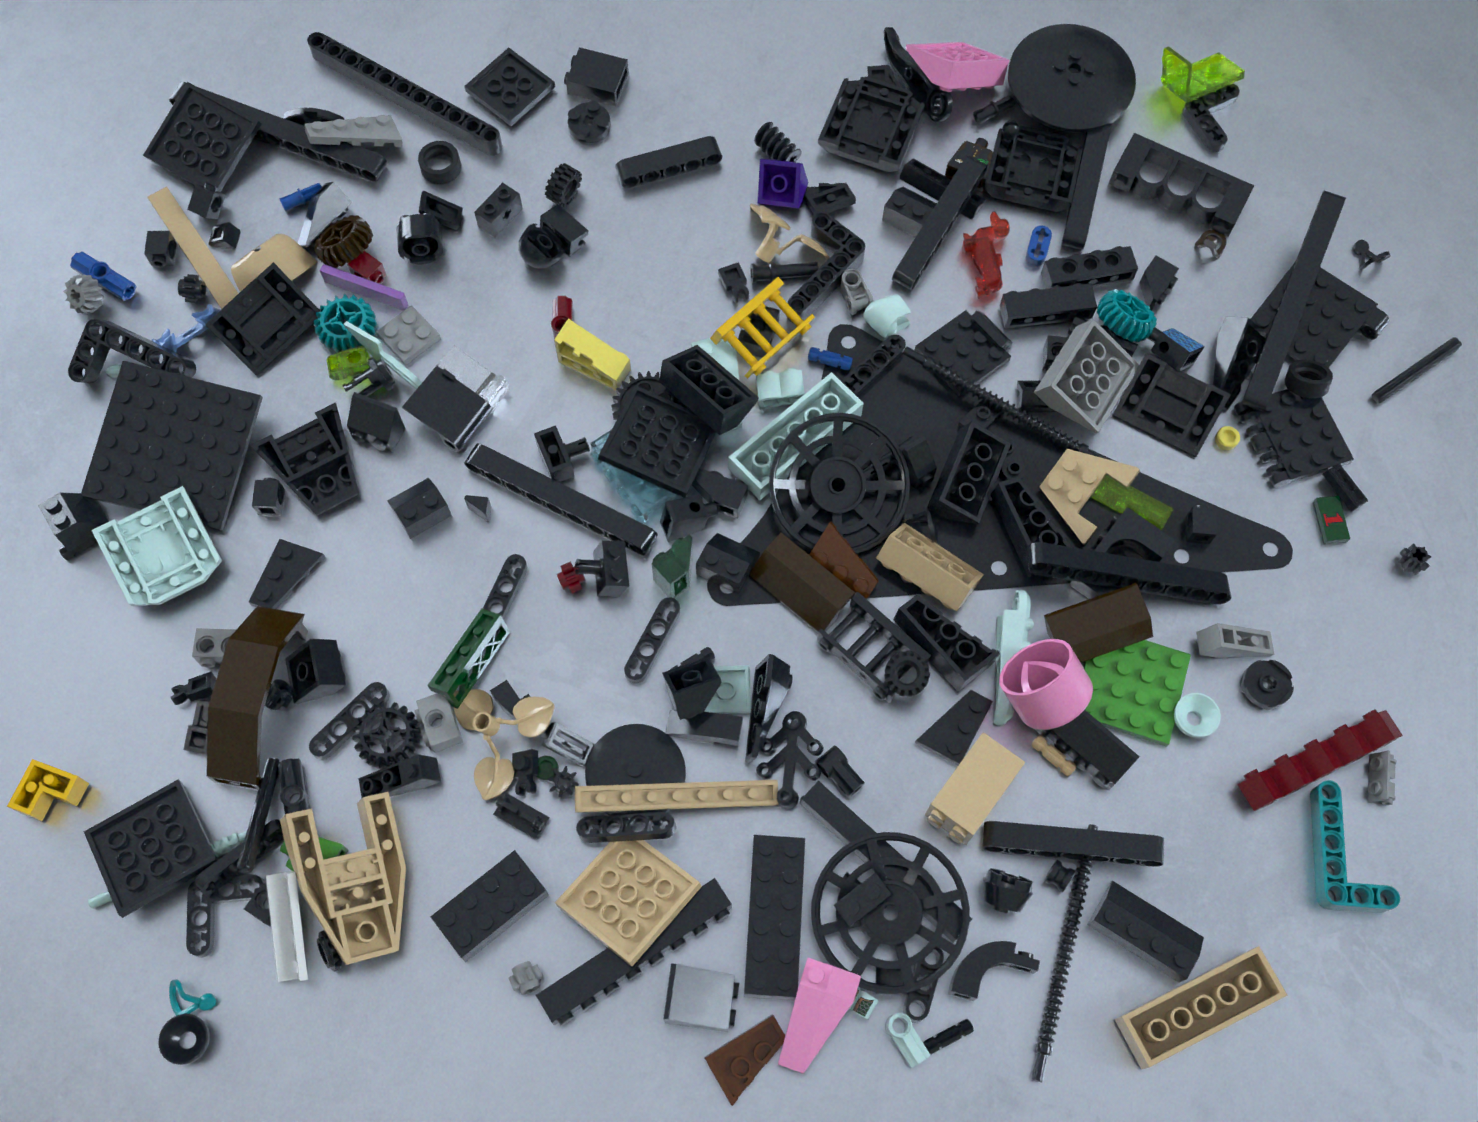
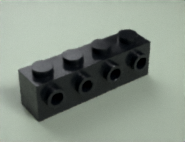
M1082 283L1066 287L1054 286L1048 289L1034 288L1022 292L1010 291L1003 294L999 305L1004 328L1073 321L1076 315L1084 319H1092L1097 309L1092 284Z

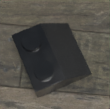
M905 187L894 190L884 205L882 221L916 237L937 203Z
M354 392L347 421V428L351 437L361 443H364V441L369 442L379 450L384 451L387 449L393 452L406 429L398 409Z
M429 478L387 500L410 539L452 516L446 501Z
M58 493L38 505L52 532L68 551L94 537L93 529L110 522L99 502L83 497L81 493Z
M716 533L707 542L696 562V574L739 594L760 552Z
M310 639L285 658L291 691H293L292 698L294 704L333 695L346 685L345 674L340 660V651L338 650L336 640Z
M709 657L662 672L669 698L680 720L690 719L704 712L722 683Z

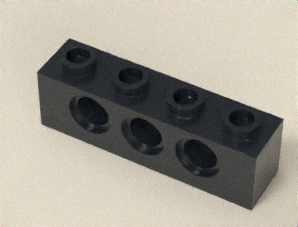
M1117 246L1110 250H1095L1087 254H1073L1064 258H1050L1044 262L1041 275L1046 289L1054 286H1072L1077 283L1092 284V287L1133 280L1138 266L1131 246Z

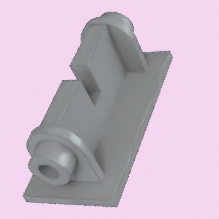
M1389 750L1370 754L1368 803L1382 801L1383 805H1393L1395 800V783L1389 782V780L1395 779L1396 760Z

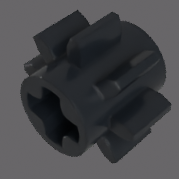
M188 274L184 276V279L179 280L178 294L185 297V302L196 303L200 301V298L205 297L206 284L204 281L199 280V275Z
M1412 544L1408 549L1404 548L1400 551V555L1403 557L1398 560V563L1401 564L1404 572H1413L1414 575H1417L1421 570L1425 571L1430 566L1427 561L1431 556L1425 550L1426 547H1416L1415 544Z
M274 680L270 686L265 706L272 710H280L282 706L287 708L293 699L291 697L293 694L291 686L284 680Z
M567 766L564 767L562 772H559L556 768L553 769L555 778L550 777L547 779L549 783H553V787H551L549 792L551 793L556 790L559 792L558 798H561L565 792L572 796L571 786L579 785V783L573 782V778L577 773H568ZM558 777H561L562 779L567 778L569 780L566 784L567 788H565L563 785L560 787L557 786V783L559 781Z

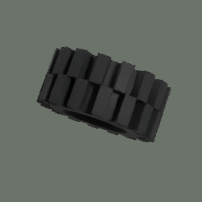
M563 163L559 165V168L556 167L554 169L555 172L551 173V179H548V185L545 186L546 198L559 204L561 207L570 204V200L574 199V194L578 193L577 189L580 188V182L582 181V173Z
M898 652L890 658L885 667L884 678L887 686L894 693L899 694V696L911 697L917 695L929 682V665L916 652ZM909 664L916 669L917 677L912 683L906 684L899 680L897 671L900 666Z

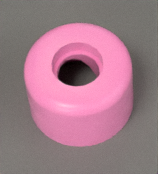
M1059 639L1042 640L1023 648L1005 664L999 678L1002 690L1021 720L1027 726L1038 730L1054 729L1071 722L1086 709L1093 694L1092 681L1073 649L1067 642Z

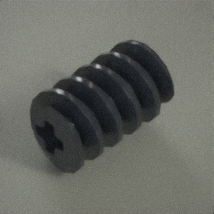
M767 122L762 125L755 135V144L763 152H766V155L771 160L796 162L802 154L800 149H796L794 143L790 144L791 140L789 138H784L785 134L779 132L777 126L773 127V122Z

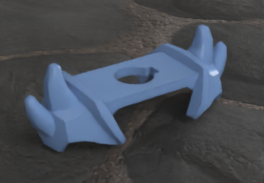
M208 304L205 311L192 313L191 316L199 322L194 327L176 338L174 333L170 335V330L166 329L159 339H152L151 341L177 352L178 347L209 329L205 324L220 310Z

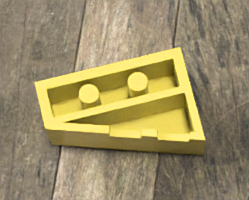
M570 319L566 321L554 339L559 363L614 390L620 388L622 381L626 379L631 371L630 359L624 353L618 352Z

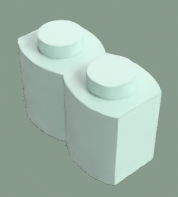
M788 368L780 373L764 371L756 376L760 408L792 405L805 394L802 370Z

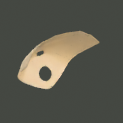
M276 234L259 245L261 246L259 251L252 250L234 263L231 267V273L241 292L273 262L292 281L318 261L289 236Z

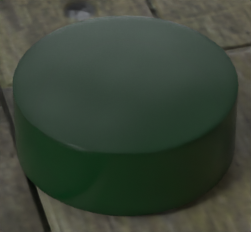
M551 756L539 757V775L536 778L542 782H548V778H555L553 769L556 768L559 771L558 763Z

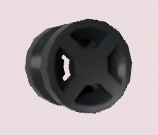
M1057 859L1049 870L1044 882L1056 885L1057 889L1063 892L1071 881L1075 870L1064 867L1062 862Z

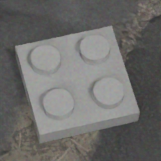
M412 305L376 331L377 336L405 366L441 339L440 334Z

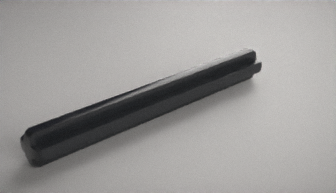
M1456 337L1451 338L1377 389L1372 394V399L1376 403H1382L1457 351L1462 346L1461 341Z
M268 758L265 764L237 865L241 873H251L254 868L279 775L277 763L280 762L278 758Z

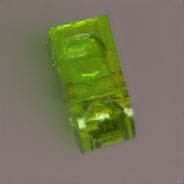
M361 346L327 357L329 378L343 380L348 376L360 374L370 367L368 360L371 356L366 348Z

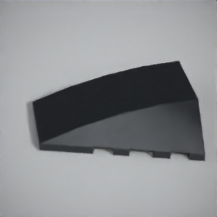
M336 402L315 412L317 418L277 439H274L271 434L250 445L316 516L359 494Z

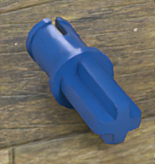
M316 183L302 190L298 188L296 192L279 198L285 212L302 204L307 205L306 202L310 201L311 197L322 187L321 184Z

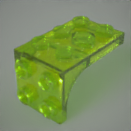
M1169 46L1163 49L1161 82L1186 103L1244 79L1245 71L1219 52L1191 64Z

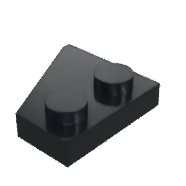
M819 183V187H807L803 197L813 214L818 212L829 214L856 204V197L847 183Z

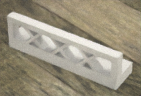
M286 871L265 875L277 981L282 982L292 979H298L299 981L308 980L296 874L294 871Z

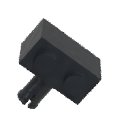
M556 425L534 433L536 445L549 477L558 482L575 477L570 460L571 457L590 451L586 438L583 437L577 441L565 444L560 437Z
M602 540L593 551L594 560L576 559L575 568L579 569H576L575 573L577 575L595 574L597 596L620 597L629 587L625 541Z

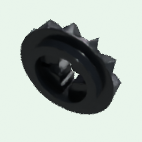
M323 930L318 933L317 946L328 969L331 968L335 972L341 969L342 960L328 935Z

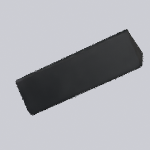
M916 159L907 162L899 176L904 182L938 201L951 181L948 177ZM973 193L960 214L973 219L985 204V198Z

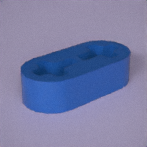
M1037 226L1032 231L1026 253V261L1032 266H1041L1046 259L1052 237L1051 230L1046 226ZM1039 234L1043 235L1042 242H1038ZM1035 250H1040L1038 258L1034 257Z

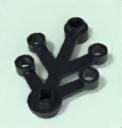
M792 711L784 717L783 727L771 738H766L760 750L766 755H771L775 752L776 746L788 737L787 745L768 763L762 762L756 769L757 774L761 778L769 779L773 775V771L785 762L783 785L777 793V801L787 809L795 807L799 801V795L793 789L796 761L804 769V774L808 779L815 781L821 776L820 768L812 764L799 749L798 738L800 737L807 744V750L813 756H819L824 750L823 744L819 740L814 739L806 730L807 719L798 711ZM797 719V724L795 726H791V722ZM771 743V747L765 750V745ZM814 744L819 745L816 751H812V746ZM768 767V772L762 774V769ZM815 768L816 773L813 776H810V770ZM789 792L788 799L783 800V795Z

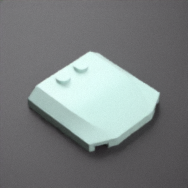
M183 486L161 496L160 501L119 521L114 519L92 530L128 604L131 606L161 605L205 583L222 561Z

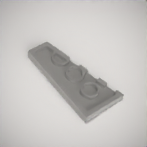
M391 115L358 117L347 120L337 119L327 122L316 121L305 124V132L310 144L340 145L341 141H346L357 146H361V142H374V146H383V143H394V147H402V138Z

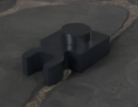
M739 262L718 269V275L726 292L732 290V299L735 303H738V294L740 293L744 294L746 299H749V290L745 286L747 285V279Z
M210 671L188 679V684L172 687L171 690L174 695L171 696V700L175 705H179L187 699L193 702L212 695L216 677Z
M529 749L512 753L513 778L518 779L515 786L516 795L525 796L526 786L528 793L535 794L537 787L533 781V776L539 775L538 750Z

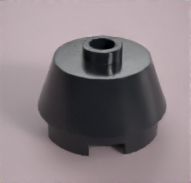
M990 868L986 877H983L984 901L993 905V909L999 912H1021L1033 895V892H1031L1033 881L1022 876L1017 877L1008 874L1003 870Z

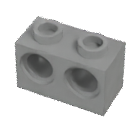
M196 628L192 657L203 667L211 668L215 667V664L221 665L228 639L237 629ZM214 645L212 651L205 653L209 646Z

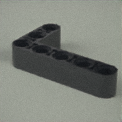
M818 212L812 217L811 236L831 251L833 255L788 300V304L792 309H801L795 312L803 321L841 285L844 271L856 269L864 259L865 242L825 212Z
M91 319L86 323L68 368V376L72 381L94 383L99 378L111 348L154 369L191 378L196 373V365L191 359L111 321ZM100 326H102L101 334L99 333ZM120 336H122V343H121V344L119 343V337H120ZM140 345L143 347L141 354L139 352ZM92 347H93V349H94L93 355H91V348H92ZM162 354V356H163V361H162V363L160 364V362H159V356ZM181 363L183 365L182 373H180L179 366ZM83 369H85V375H84V377H83V375H82Z

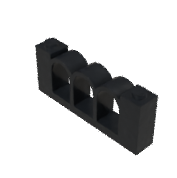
M1136 133L1131 137L1109 181V184L1127 192L1131 188L1134 194L1140 198L1154 199L1158 197L1160 204L1167 210L1178 212L1186 209L1190 219L1196 223L1210 224L1209 229L1224 234L1229 237L1255 186ZM1145 161L1168 170L1162 181L1150 183L1140 176L1139 171ZM1172 173L1196 183L1191 193L1180 196L1170 191L1167 183ZM1200 185L1224 195L1219 206L1206 208L1198 203L1196 193Z

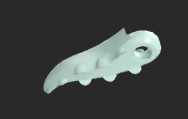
M1016 590L1012 610H1004V615L997 616L996 651L1000 655L996 659V703L993 724L1004 725L1014 715L1013 706L999 683L1001 671L1017 652L1031 645L1027 641L1028 631L1033 628L1034 622L1030 618V597L1024 590Z

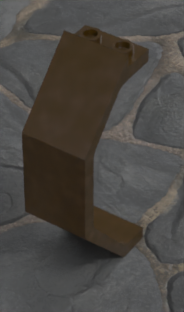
M257 606L228 639L208 705L206 776L213 782L255 790L259 789L261 782L259 773L261 726L264 706L282 649L294 634H297L300 639L306 640L308 630L302 623L305 614Z

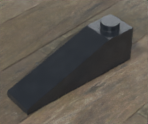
M1225 317L1217 337L1213 386L1231 394L1223 408L1224 410L1229 409L1241 392V384L1244 380L1250 379L1252 376L1251 370L1258 361L1267 334L1248 317Z
M768 654L755 667L746 763H751L757 758L783 699L792 685L793 676L790 674V665L772 654Z

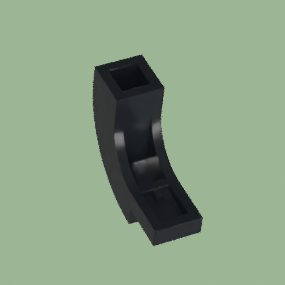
M995 941L984 944L970 952L957 966L950 982L948 994L974 1001L978 998L982 977L988 969L996 966H1006L1034 974L1039 969L1040 960L1033 959V954L1024 951H1018V954H1015V942Z

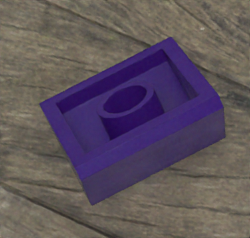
M760 159L757 203L800 208L809 183L803 163Z

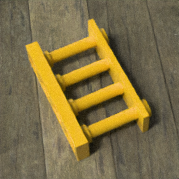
M779 277L722 324L710 337L715 345L721 340H724V342L728 341L751 366L750 370L744 375L747 379L752 374L758 376L766 368L765 363L797 334L800 333L803 336L812 327L809 323L815 318L811 314L803 321L780 296L781 292L779 289L783 286L784 282ZM766 301L774 302L796 325V328L790 334L765 309L766 305L764 303ZM751 314L759 315L782 341L773 347L751 324V319L749 318ZM736 327L743 328L767 354L758 361L734 335L735 332L733 330Z

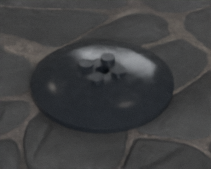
M1056 24L1034 31L1018 44L1008 66V83L1015 101L1031 118L1052 129L1079 133L1106 127L1124 114L1135 93L1136 74L1125 50L1106 34L1083 25ZM1069 69H1076L1079 73H1072Z

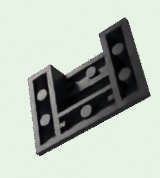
M273 262L205 325L257 376L314 323V320L318 319L316 312L321 311Z
M1146 353L1113 415L1197 457L1231 394L1211 384L1208 385L1182 371L1178 372L1166 362Z

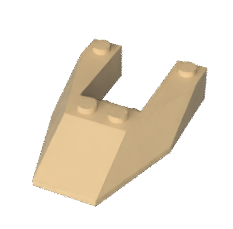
M389 792L366 796L357 802L367 850L323 860L312 809L285 814L280 820L285 845L301 893L345 965L399 951L406 865Z

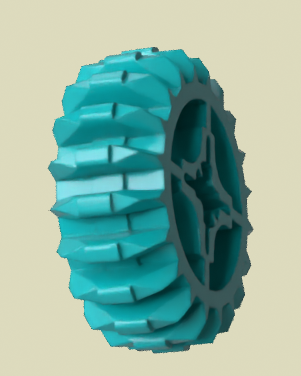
M1109 290L1101 298L1097 306L1096 312L1099 315L1098 318L1103 321V325L1108 326L1109 330L1115 332L1116 335L1122 336L1123 339L1128 338L1132 342L1134 340L1136 342L1145 341L1157 325V318L1154 316L1155 313L1150 310V307L1145 305L1144 301L1139 300L1137 296L1134 297L1131 293H1125L1123 290Z
M344 293L343 298L339 299L335 295L334 301L331 302L327 299V306L320 305L321 312H316L318 319L314 320L315 333L319 337L320 342L325 344L329 350L333 348L338 353L342 349L347 354L348 349L356 352L357 346L364 348L343 325L344 319L368 334L375 335L374 328L377 327L375 313L372 311L371 306L365 303V300L362 298L357 299L354 294L348 298Z

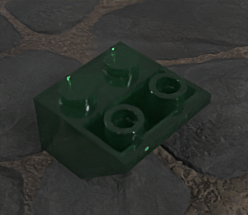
M690 534L685 538L677 539L672 544V548L665 553L660 552L651 563L653 580L667 597L676 598L690 587L693 563V537Z

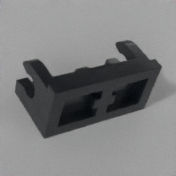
M559 204L540 215L539 228L546 226L555 232L562 241L561 249H564V252L569 257L585 245L586 242L583 238L588 235L589 230Z

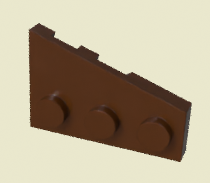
M831 521L811 551L810 556L854 591L855 594L859 592L864 598L868 599L879 580L865 562L858 557L848 541L841 536Z
M773 1014L704 1057L731 1106L734 1105L742 1092L752 1083L755 1076L784 1043L785 1034Z

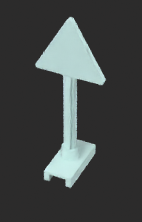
M347 321L343 324L377 361L382 359L386 365L415 389L421 385L422 381L393 356L383 351L379 339Z

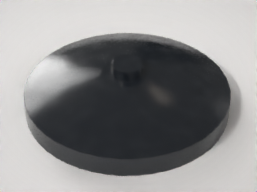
M628 724L609 731L597 741L587 759L585 780L586 786L685 783L686 767L680 748L668 734L653 726ZM666 809V810H638V811H609V812H602V813L605 814V815H622V814H639V813H656V812H666V813H668L671 809ZM637 822V823H635V824H645V823H644V822Z

